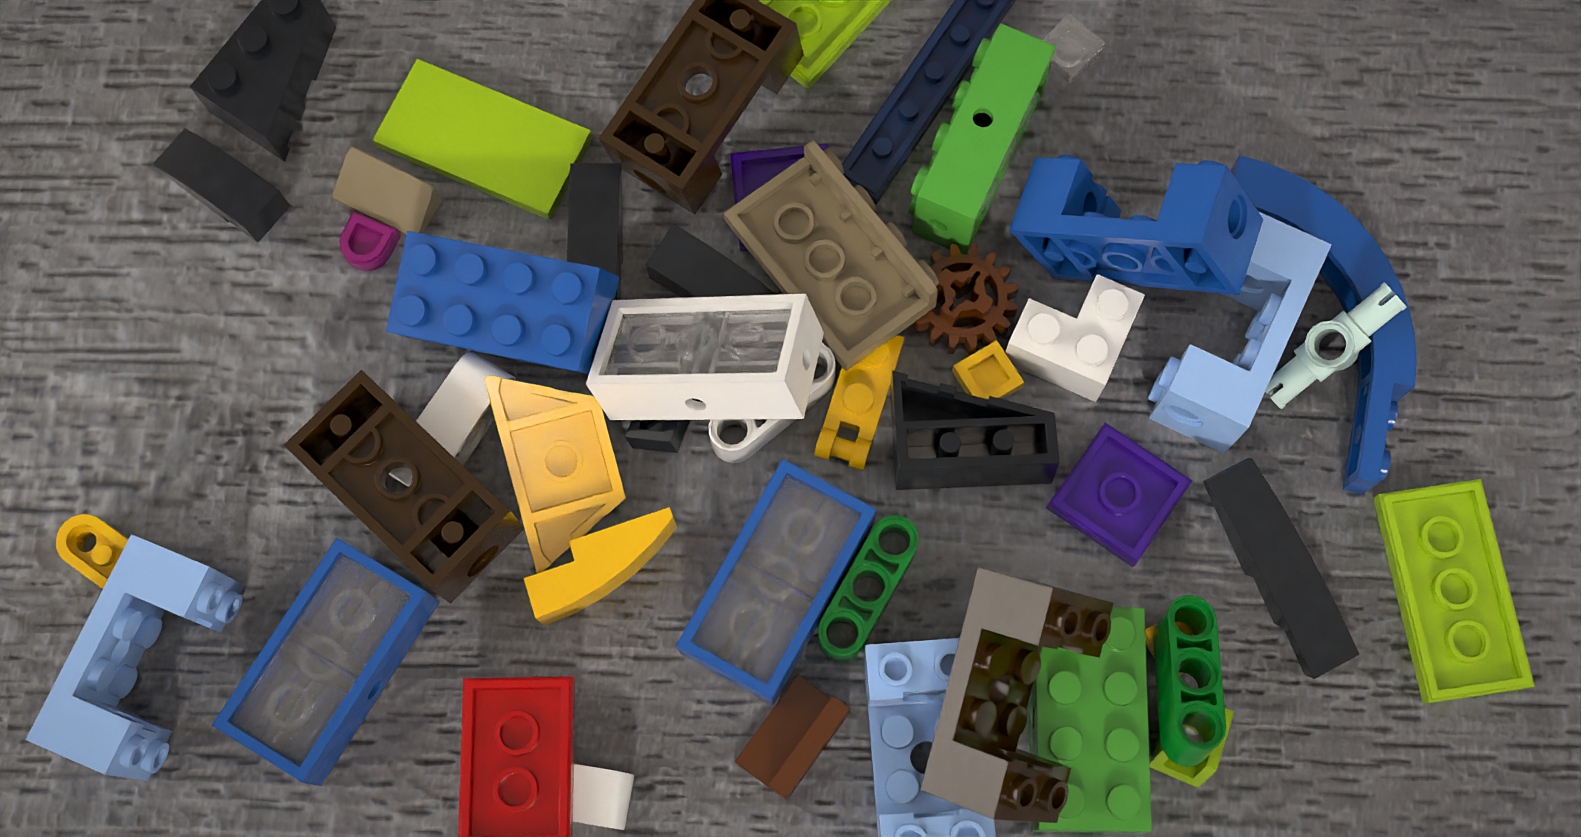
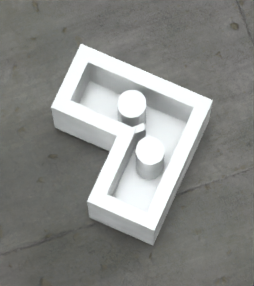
M1097 274L1077 319L1029 298L1005 353L1014 367L1096 402L1108 381L1145 294Z

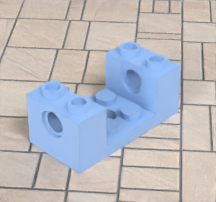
M1260 212L1259 214L1264 220L1240 295L1222 294L1257 310L1246 332L1245 338L1250 340L1242 354L1238 353L1233 363H1230L1190 344L1180 360L1173 356L1169 358L1163 372L1159 373L1147 398L1156 403L1149 419L1223 454L1249 428L1332 245Z
M131 534L26 740L104 775L148 781L151 774L157 772L167 758L169 752L167 741L172 731L120 709L117 705L120 699L124 698L133 688L138 674L136 667L145 649L150 648L157 640L162 629L161 617L165 610L221 633L225 624L230 623L240 610L242 604V595L240 593L244 584L209 566Z
M960 638L865 645L863 662L878 837H996L994 819L921 791L924 774L916 771L910 760L911 751L916 745L933 743Z

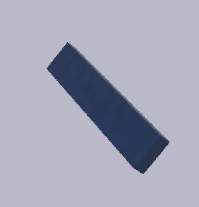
M955 0L842 163L845 178L853 187L861 185L870 195L874 204L877 205L971 67L982 39L991 38L1016 0Z

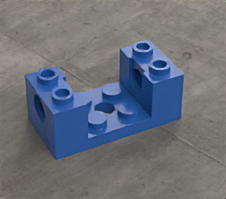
M1059 155L1057 158L1035 157L1010 231L1053 278L1093 282L1098 274L1123 285L1240 295L1264 219L1227 165L1210 160H1204L1198 164L1176 163L1156 221L1143 215H1134L1130 219H1120L1121 209L1110 196H1106L1107 190L1092 180L1093 174L1081 159L1071 155Z

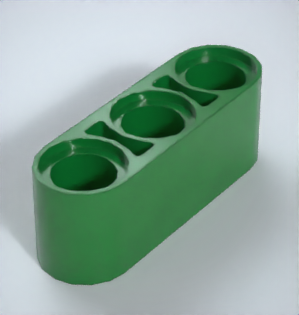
M892 515L877 522L823 615L818 628V640L823 654L830 660L849 662L862 652L912 563L919 540L914 524L907 518ZM895 532L901 534L908 543V549L900 555L887 554L879 545V539L887 533ZM870 577L876 579L881 584L883 594L874 601H864L855 595L853 585L861 578ZM844 622L850 624L857 633L855 643L847 648L833 646L827 638V632L830 627L836 623Z
M1185 595L1175 599L1154 628L1153 643L1162 750L1177 765L1190 767L1203 762L1222 742L1226 733V718L1215 611L1202 598ZM1175 621L1188 625L1194 635H1188L1180 631ZM1179 672L1192 676L1197 682L1198 688L1186 685L1181 680ZM1182 725L1195 728L1200 733L1203 743L1194 742L1188 738Z

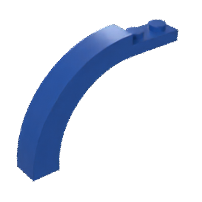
M1239 155L1230 171L1258 212L1332 244L1319 274L1328 283L1346 313H1349L1377 290L1383 282L1407 306L1406 309L1401 310L1370 335L1369 339L1371 342L1358 353L1357 397L1343 490L1364 494L1380 483V481H1383L1388 474L1391 453L1389 450L1384 449L1387 431L1390 432L1395 424L1398 412L1397 401L1415 387L1417 364L1415 333L1410 309L1402 286L1389 260L1375 239L1339 202L1314 184L1289 171L1263 161Z

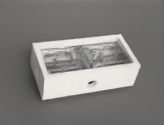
M806 294L612 300L586 385L609 420L804 419L824 332Z

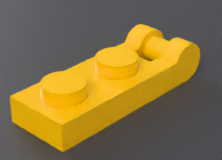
M896 335L848 371H845L843 367L841 368L816 444L815 457L829 461L830 457L833 456L849 461V467L864 471L891 386L892 370L895 371L905 337ZM840 426L859 431L856 441L837 437Z

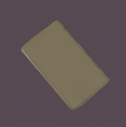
M352 146L345 156L332 195L334 201L373 220L395 228L405 236L407 231L423 234L443 201L437 189L431 184Z

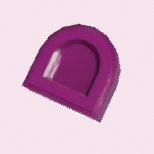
M353 211L339 240L340 251L347 262L354 268L363 271L376 270L383 266L391 257L401 238V234L395 228Z

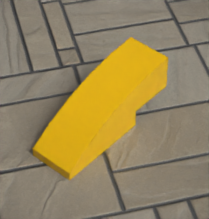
M670 507L570 540L569 545L574 557L573 562L523 578L535 618L543 626L566 618L604 598L631 578L660 550L677 529Z

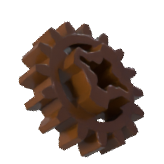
M951 244L949 257L946 258L936 250L931 252V269L939 281L936 288L940 313L936 316L933 310L929 311L915 321L914 327L917 333L927 329L931 331L929 345L933 347L943 339L948 342V354H953L958 344H965L968 354L972 355L975 353L977 341L981 340L985 346H988L996 341L994 331L1002 335L1008 333L1011 323L1007 318L1015 317L1018 309V304L1009 300L1016 297L1018 285L1012 283L1005 284L1011 269L1009 266L999 269L994 267L997 254L991 252L984 259L977 257L978 246L974 244L970 247L968 254H960L956 244ZM987 283L995 294L996 306L993 305L994 300L986 295L985 285ZM973 288L971 301L966 299L952 311L954 298L960 299ZM969 325L974 326V327H972V328H957V327L969 326Z

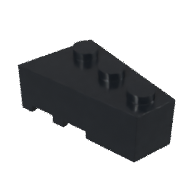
M261 0L190 85V88L211 114L285 162L290 147L287 145L296 120L301 121L306 108L303 104L311 81L317 80L336 26L321 0Z
M892 370L890 402L896 490L1052 484L1060 463L1055 413L989 396V399H984L957 392V387L940 383V387L919 382L908 379V374Z

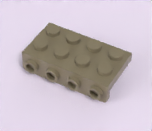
M812 140L804 145L803 158L732 206L723 215L727 225L783 294L807 295L824 332L823 344L830 348L836 360L845 371H848L935 308L937 302L936 286L939 284V281L934 271L924 260L920 259L916 262L905 249L907 243L899 229L892 222L884 224L874 212L875 204L867 191L861 185L853 187L843 175L845 173L843 165L835 153L829 148L823 151Z

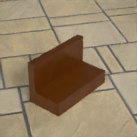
M797 675L737 757L735 763L787 801L850 714L851 708L835 696L828 697L800 675Z

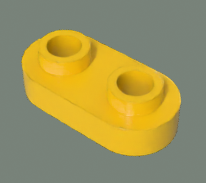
M80 514L71 517L60 527L56 536V549L59 556L66 563L103 589L129 538L107 522L93 515ZM91 536H96L95 547L91 551L86 552L84 549L86 540Z

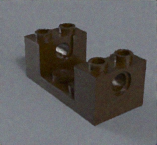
M694 0L599 137L613 163H621L622 170L695 215L722 176L714 154L761 85L778 94L804 56L797 24L758 0ZM697 74H705L713 79L711 88L702 95H692L686 91L688 80Z
M362 370L283 445L425 584L450 604L524 530V526L499 499ZM399 467L409 468L412 472L410 486L398 494L387 492L385 481L388 474Z
M978 567L920 790L994 820L1057 823L1059 814L1068 799L1069 789L1067 783L1071 767L1018 749L1017 744L1027 723L1026 710L1033 682L1041 669L1040 655L1042 647L1052 649L1060 647L1079 654L1100 658L1102 646L1107 641L1111 631L1110 615L1113 603L1044 583Z

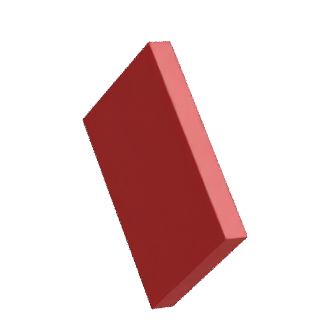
M573 676L463 678L458 837H573L575 678Z

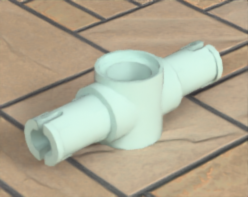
M1383 282L1377 290L1349 313L1343 310L1331 321H1323L1313 326L1307 333L1305 342L1294 350L1296 356L1272 375L1265 391L1266 394H1274L1270 398L1279 408L1283 409L1290 400L1316 379L1322 382L1334 371L1344 370L1351 366L1357 359L1359 351L1371 342L1369 336L1401 310L1406 309L1407 306ZM1336 332L1343 334L1346 340L1344 353L1334 360L1323 359L1319 352V345L1324 336Z

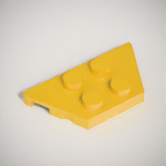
M490 375L484 377L536 573L542 572L570 547V540L584 536L605 515L618 506L626 498L602 408L594 396Z

